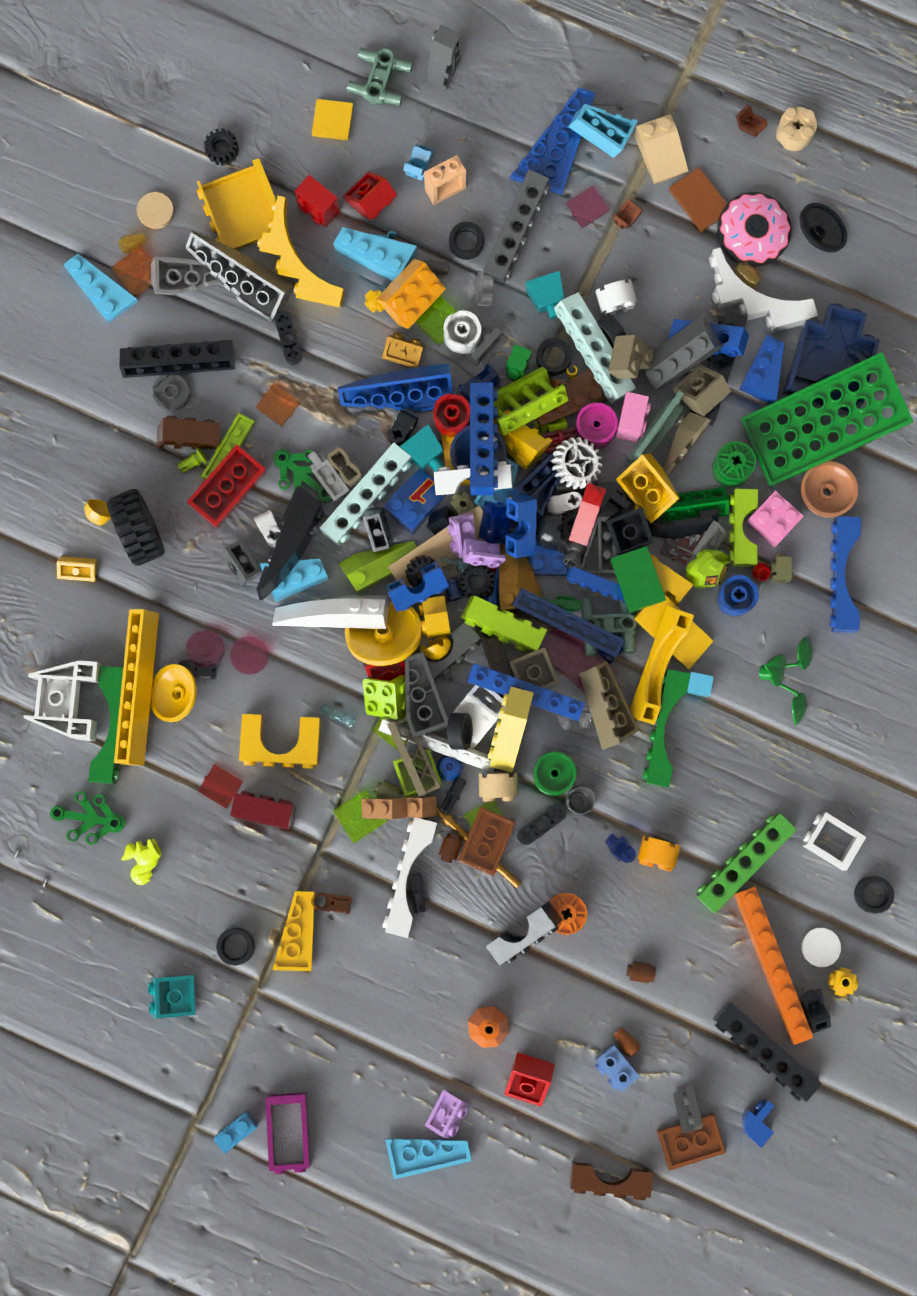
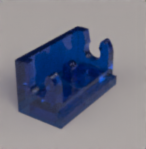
M489 364L485 365L486 368L466 384L458 385V391L469 404L470 383L493 382V387L500 383L499 374Z
M485 501L479 538L490 544H503L506 542L510 518L506 516V504L497 501V504Z

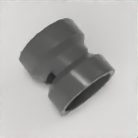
M570 543L567 548L568 554L563 559L564 565L569 568H581L586 548L578 543Z

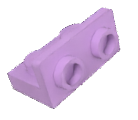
M471 512L449 518L448 532L452 538L450 548L452 553L459 559L463 558L462 541L464 539L476 540L474 519Z
M464 539L462 541L463 563L497 568L506 560L504 555H500L499 543Z
M443 1090L425 1126L443 1138L451 1139L458 1132V1125L461 1119L466 1116L469 1103Z

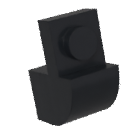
M603 482L597 485L606 489L599 513L608 502L612 503L619 510L629 507V499L624 494L617 493L620 485L614 482Z
M821 989L808 990L802 994L799 1001L812 1033L831 1027V1017L824 1006Z

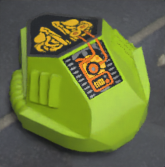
M705 549L696 554V559L691 561L686 567L685 575L688 581L694 584L695 588L705 589V587L720 585L731 564L729 555L719 550Z

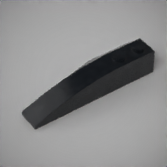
M300 486L296 487L282 517L281 523L284 525L282 531L277 532L275 536V550L271 549L268 556L269 567H264L256 590L259 600H264L291 572L302 557L312 537H315L319 521L323 520L324 511L322 510L321 502Z

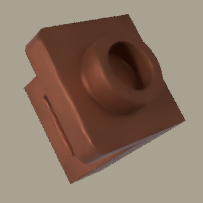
M746 105L736 116L739 129L755 138L768 125L766 119L752 112L750 105Z
M627 199L617 214L614 213L612 216L616 219L614 223L622 229L624 227L630 228L643 212V209L632 200Z

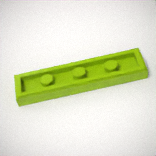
M238 412L202 473L201 477L203 479H207L236 444L239 447L242 446L255 424L254 420Z

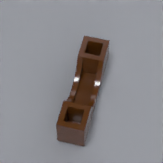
M572 1162L569 1186L577 1194H586V1191H591L597 1196H606V1193L614 1194L616 1198H626V1195L634 1196L633 1199L645 1200L646 1197L651 1198L653 1172L647 1169L631 1168L623 1179L617 1182H607L596 1175L591 1163Z

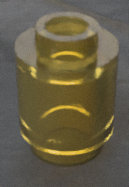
M747 262L744 264L740 263L734 270L741 281L752 289L762 279L759 275L760 273Z

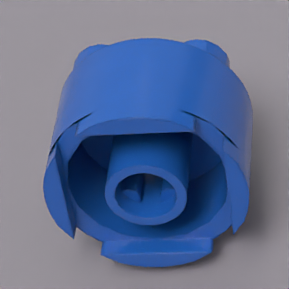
M744 575L731 576L720 586L717 593V602L721 611L736 617L747 614L756 605L759 598L757 585ZM736 592H738V595L741 596L740 599H737V597L734 596Z

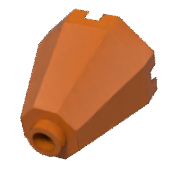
M495 1006L477 1008L468 1020L470 1038L482 1048L500 1046L509 1034L507 1016ZM491 1026L493 1029H491V1032H487L485 1028Z

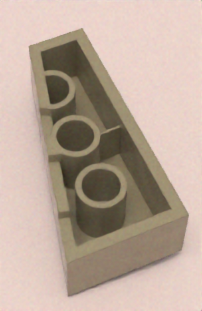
M607 661L589 667L579 673L602 750L620 744L639 731Z

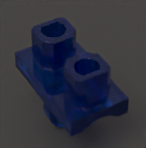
M611 834L605 841V844L608 845L611 854L617 861L620 862L622 860L624 863H631L635 860L636 851L623 836L619 839L614 834Z

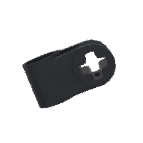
M401 409L389 432L390 444L392 445L394 442L400 447L405 443L410 433L414 430L419 418ZM398 434L401 435V438L398 437L397 439H394V436L397 437Z

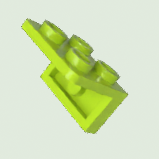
M399 675L391 681L365 678L363 680L365 711L368 715L396 720L406 715L405 675Z

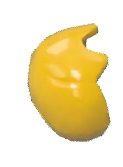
M441 636L434 641L429 640L428 647L421 645L420 651L424 652L425 657L429 660H440L449 652L451 642L448 637Z

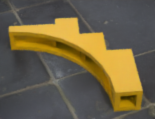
M277 196V200H274L272 206L274 216L269 221V230L271 232H263L262 236H259V251L281 256L277 260L276 270L278 275L299 279V283L296 282L294 287L296 298L342 308L345 289L331 285L318 278L299 258L288 232L286 215L288 199Z

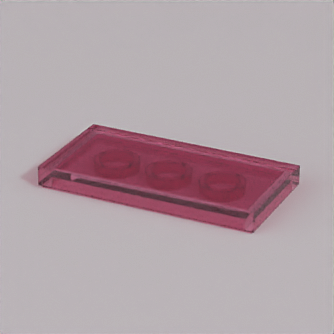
M555 627L540 644V647H545L551 663L584 694L579 673L606 661L599 653L596 656H586L585 642ZM608 663L613 675L615 676L618 671Z

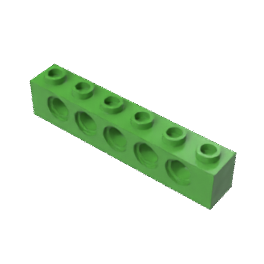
M780 813L776 815L771 814L765 820L766 825L762 829L760 827L752 833L751 836L753 838L748 843L745 841L738 848L740 852L735 857L731 855L724 862L726 866L722 870L717 869L711 875L712 880L698 888L697 891L699 893L696 897L712 913H716L797 830ZM769 829H773L776 832V837L773 840L767 835ZM757 842L763 847L762 852L759 854L754 850V845ZM743 856L749 859L747 867H743L740 863ZM729 870H733L736 874V878L733 881L727 879V872ZM715 884H719L722 887L720 895H716L713 892Z

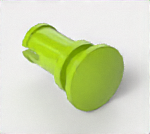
M197 447L196 453L192 452L191 456L177 463L178 468L183 474L195 466L199 467L202 462L208 463L205 454L200 448Z

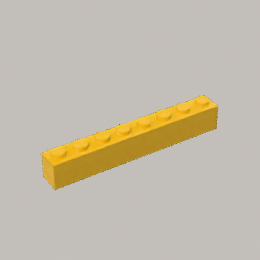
M145 609L129 610L114 757V763L123 765L144 766L159 620V613Z

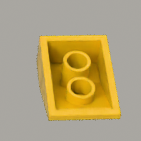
M651 453L642 454L616 478V481L633 502L643 507L645 516L650 523H653L680 499L665 471Z

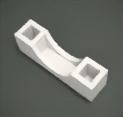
M506 461L498 462V470H494V476H498V488H494V490L513 488L511 465H507ZM457 466V470H450V467L438 468V472H434L436 495L457 493L460 484L470 477L469 466ZM481 472L480 474L487 475L488 472Z

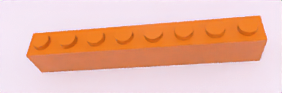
M749 887L734 894L790 1043L796 1045L812 1039V1032L756 887Z

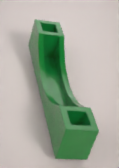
M100 666L98 685L108 702L110 726L102 749L90 762L88 782L116 784V780H119L120 770L117 769L118 764L114 763L123 667Z
M667 669L664 674L661 709L656 720L655 730L651 729L649 741H652L651 749H647L646 760H649L648 767H644L642 779H645L644 784L662 788H669L673 767L668 760L665 750L664 730L668 715L673 706L687 693L690 673Z

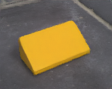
M60 556L57 560V579L95 582L98 561L97 559Z

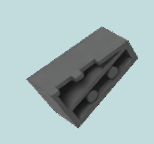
M440 25L438 31L435 30L431 38L433 42L426 83L446 91L461 61V33Z
M597 517L580 569L601 578H616L610 558L616 557L617 553L606 522L610 517Z

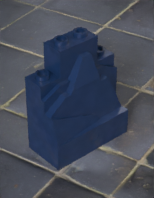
M835 303L828 306L823 324L813 319L806 320L802 326L792 366L785 382L783 395L789 396L875 356L880 340L869 334L862 335L867 313H863L860 309L844 308L843 305ZM869 374V375L867 376V382H868V383H869L871 374ZM850 383L849 390L852 392L857 391L860 387L859 383ZM834 390L831 393V398L833 400L840 399L841 391ZM817 398L813 403L823 405L824 401L821 398ZM865 399L857 401L856 406L858 409L864 404ZM842 407L840 409L842 411L849 412V409L847 407Z

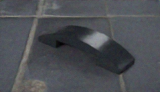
M719 510L699 511L698 518L663 522L662 516H660L653 523H650L647 519L651 535L654 537H687L706 531L713 521L718 522Z

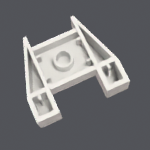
M75 661L28 674V677L38 680L35 715H24V718L76 740L96 741L98 722L89 719H77L81 682L99 684L100 666H103V664L93 661Z

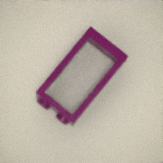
M307 1092L267 1095L265 1103L269 1171H274V1174H284L286 1170H294V1173L306 1172V1169H309L311 1166Z

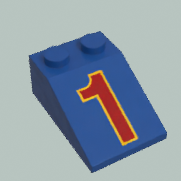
M419 468L384 505V511L414 535L447 494L436 495L434 479Z

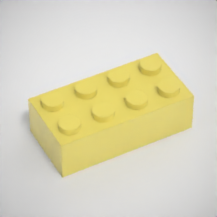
M510 687L509 694H504L502 705H505V708L501 707L498 717L502 721H497L495 732L498 734L494 733L491 744L495 748L491 747L488 758L491 759L490 767L513 772L534 692Z

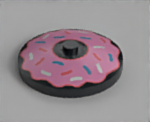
M748 192L733 198L722 210L717 223V235L722 249L732 260L745 266L759 267L772 263L785 251L791 238V221L783 205L770 195L760 192Z

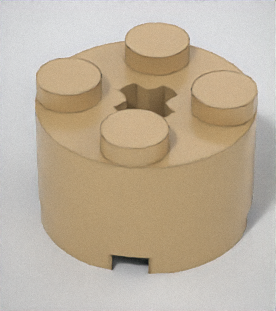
M803 107L788 108L784 112L776 129V138L785 149L800 151L811 142L817 128L814 112Z
M487 772V776L479 773V797H483V801H495V798H502V801H514V797L518 796L517 772H514V776H509V772Z

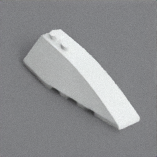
M348 595L290 604L275 608L272 624L273 626L386 629L391 598L390 596Z

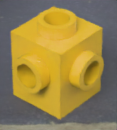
M842 967L839 968V971L832 969V973L828 977V989L835 990V995L846 997L847 993L853 995V992L858 987L857 975L851 974V969ZM844 979H846L845 986L842 985Z

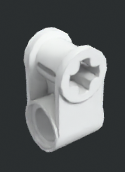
M577 492L552 496L546 505L547 511L561 513L562 516L566 515L569 511L576 510L577 512L582 497ZM573 498L575 499V501H577L576 505L574 506L571 503V499Z
M268 510L253 519L267 544L275 548L276 540L273 541L271 536H276L277 532L281 531L271 510Z

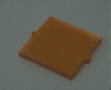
M273 383L267 393L263 394V398L255 408L282 427L288 418L293 416V412L300 404V401Z

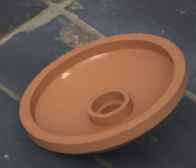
M828 461L805 473L801 482V497L807 508L816 515L826 518L838 517L849 511L855 504L858 496L857 480L846 466L838 462ZM828 490L829 495H825L823 491Z

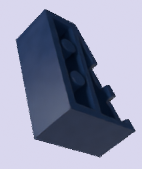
M553 452L545 456L508 492L511 497L526 494L537 499L536 519L543 516L544 509L552 497L551 494L561 478L560 476L555 477V474L558 473L557 470H552V467L556 466V464L551 462L552 459L556 458Z

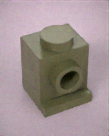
M458 492L451 497L450 506L456 515L469 513L477 507L466 492L463 494ZM466 502L467 506L461 507L460 503Z
M775 554V559L770 563V571L773 573V576L769 579V582L789 583L792 580V557H786V554Z

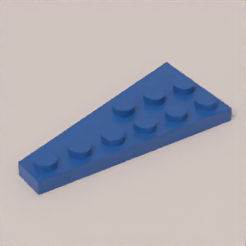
M577 88L562 111L557 114L551 125L547 127L533 145L528 155L523 158L517 169L510 175L511 180L523 183L529 169L549 178L550 192L563 194L582 137L568 126L576 111L584 104L592 106L596 95L595 92Z

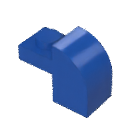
M767 1099L760 1100L755 1105L753 1113L746 1109L742 1116L744 1132L761 1148L774 1134L762 1122L775 1107Z

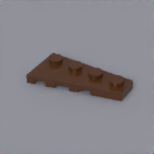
M590 368L565 385L569 401L536 418L539 427L576 414L588 404L604 403L606 401L601 387L595 380Z

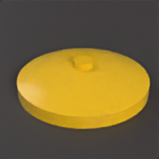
M390 600L386 629L345 628L346 643L352 655L366 664L375 666L392 665L406 659L416 650L422 638V625L417 612L412 607L405 611L400 610L397 612L392 600Z

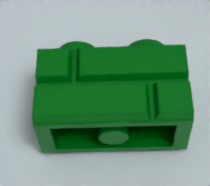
M518 345L513 346L511 355L506 363L505 373L510 381L514 382L525 376L531 360L532 352L529 349Z

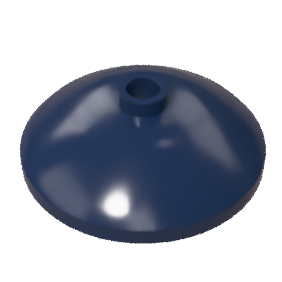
M470 425L458 432L451 443L450 459L455 470H457V466L468 465L470 469ZM498 432V435H494V441H498V453H494V459L502 462L506 461L507 448L503 437ZM482 437V438H480V439H481V440H487L488 438H487V437ZM483 454L481 457H482V458H485V457H487L488 455H487V454Z

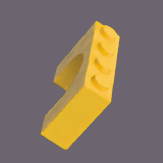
M242 714L239 761L244 762V765L255 766V763H263V766L275 767V764H282V767L294 768V765H302L304 769H313V766H318L320 718L300 717L299 739L296 746L290 752L278 755L269 752L263 744L264 717L255 714Z

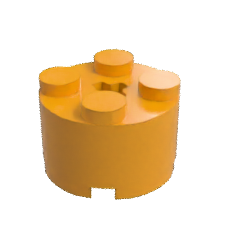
M643 836L637 859L639 864L649 867L657 864L659 869L672 872L673 868L676 869L681 845L675 844L674 848V844H670V842Z

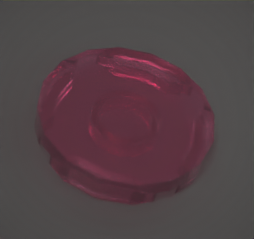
M211 630L195 632L186 643V653L189 660L200 667L215 665L224 655L225 646L222 638Z
M248 636L235 642L230 652L232 665L242 674H257L268 663L269 654L267 647L261 640Z

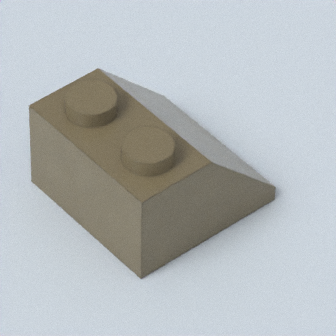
M700 364L673 388L676 394L679 391L684 393L682 400L694 412L702 416L709 413L731 392L723 375Z

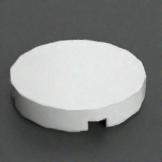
M814 928L808 931L802 939L801 952L804 959L810 964L817 967H827L834 964L839 958L841 943L833 931L826 928Z

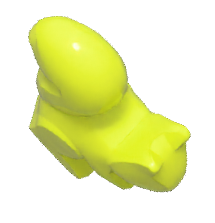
M154 838L149 839L146 846L141 841H137L136 845L133 843L127 844L121 860L135 858L138 864L132 868L130 876L136 884L145 885L151 880L153 875L151 870L158 864L162 852Z

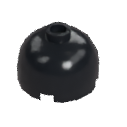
M547 512L538 518L536 542L539 546L549 550L558 549L561 536L560 526L562 525L561 513Z

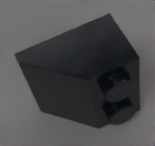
M638 504L619 510L606 520L617 556L654 543L643 507Z

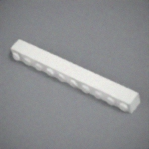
M384 717L379 731L391 735L387 724L397 722V720ZM403 723L396 726L400 734L408 736L410 731L408 724ZM435 734L418 737L422 746L427 749L493 772L494 768L490 767L491 759L488 758L486 753L470 747L467 750L451 749L447 739ZM408 740V742H411V743H414V744L417 745L416 742L411 741V740Z

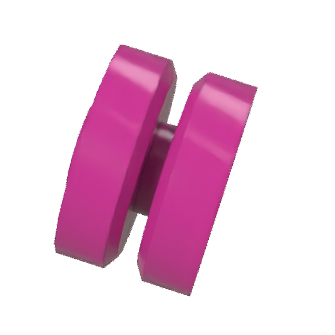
M603 403L588 404L581 409L575 423L577 438L581 437L582 441L588 439V445L593 443L594 450L605 448L612 442L616 434L618 419L611 407Z

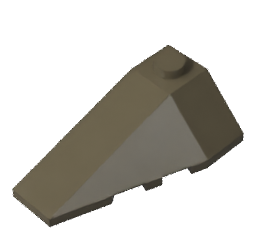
M691 412L687 416L683 415L677 422L678 429L663 467L667 477L671 475L702 436L711 420Z

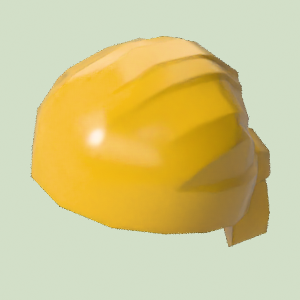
M89 499L85 504V515L92 523L101 526L111 519L105 501Z

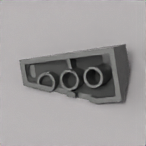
M424 652L407 657L405 659L406 720L412 737L424 736L446 729L448 718Z

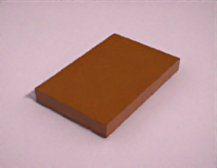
M699 167L669 187V192L701 233L718 222L722 210L727 205Z
M480 807L458 862L494 876L516 822Z
M714 1113L701 1116L703 1127L700 1130L683 1133L680 1123L657 1130L669 1171L726 1153Z

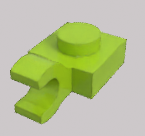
M563 418L542 426L538 430V434L541 436L547 430L554 432L567 429L566 419ZM534 421V428H538L539 425L537 421Z

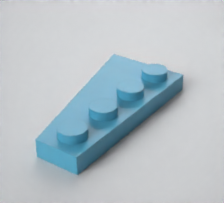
M77 254L63 264L108 323L138 302L134 296L81 255Z
M385 1138L394 1179L472 1161L467 1140Z

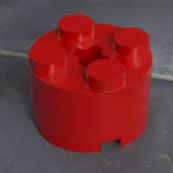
M445 394L435 402L433 409L436 428L442 434L454 437L458 432L469 426L470 405L468 401L461 395Z

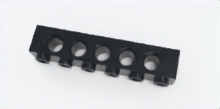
M726 310L724 316L720 315L718 324L745 327L748 317ZM723 353L713 354L706 359V361H709L707 368L723 375L727 383L735 357H730ZM713 365H720L722 370H715ZM721 401L709 413L703 416L711 420L709 423L711 426H713ZM690 409V412H691V413L700 415V414L694 412L692 409Z
M233 340L120 348L119 367L123 378L235 370V349Z
M728 1001L713 1018L716 1022L714 1026L723 1034L725 1031L732 1036L730 1040L738 1047L742 1045L746 1049L744 1053L753 1061L757 1058L762 1063L760 1067L768 1074L772 1072L777 1076L775 1081L783 1088L787 1085L792 1090L790 1094L798 1101L802 1099L807 1102L822 1085L731 1002ZM735 1020L740 1022V1028L737 1031L731 1029V1024ZM749 1034L755 1036V1042L751 1045H748L746 1042V1037ZM768 1047L770 1055L767 1058H763L761 1051ZM784 1061V1070L778 1072L776 1069L777 1063ZM794 1075L800 1076V1082L797 1085H793L791 1082Z

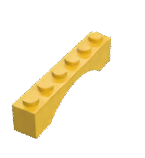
M670 606L666 607L630 707L633 717L637 720L655 725L661 709V689L667 665L678 644L688 634L694 615Z

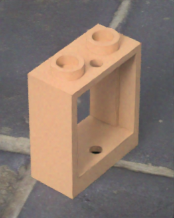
M458 155L424 172L425 191L433 205L466 189V169Z

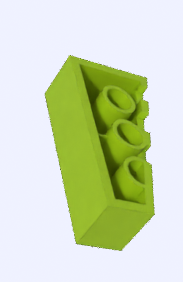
M477 596L469 598L461 615V618L465 619L464 623L472 627L476 625L482 628L481 631L487 635L492 636L494 634L498 636V640L502 643L509 644L510 642L520 652L538 651L547 629L543 627L536 629L532 627V622L520 618L517 620L513 613L506 610H501L500 612L498 611V606Z

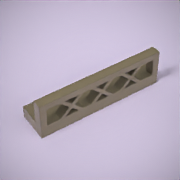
M406 718L387 724L415 789L419 797L441 787L419 738H410L411 731H409L408 736L399 733L396 726L407 722ZM401 737L406 738L405 744ZM408 740L417 743L418 749L416 754L407 751L406 745ZM419 750H420V752H421V754H422L423 757L418 756ZM409 755L414 756L413 762ZM416 758L425 761L426 766L423 772L415 769L414 763ZM427 767L431 775L426 773ZM417 772L422 774L421 779L419 778ZM424 775L431 777L435 786L425 790L422 785Z

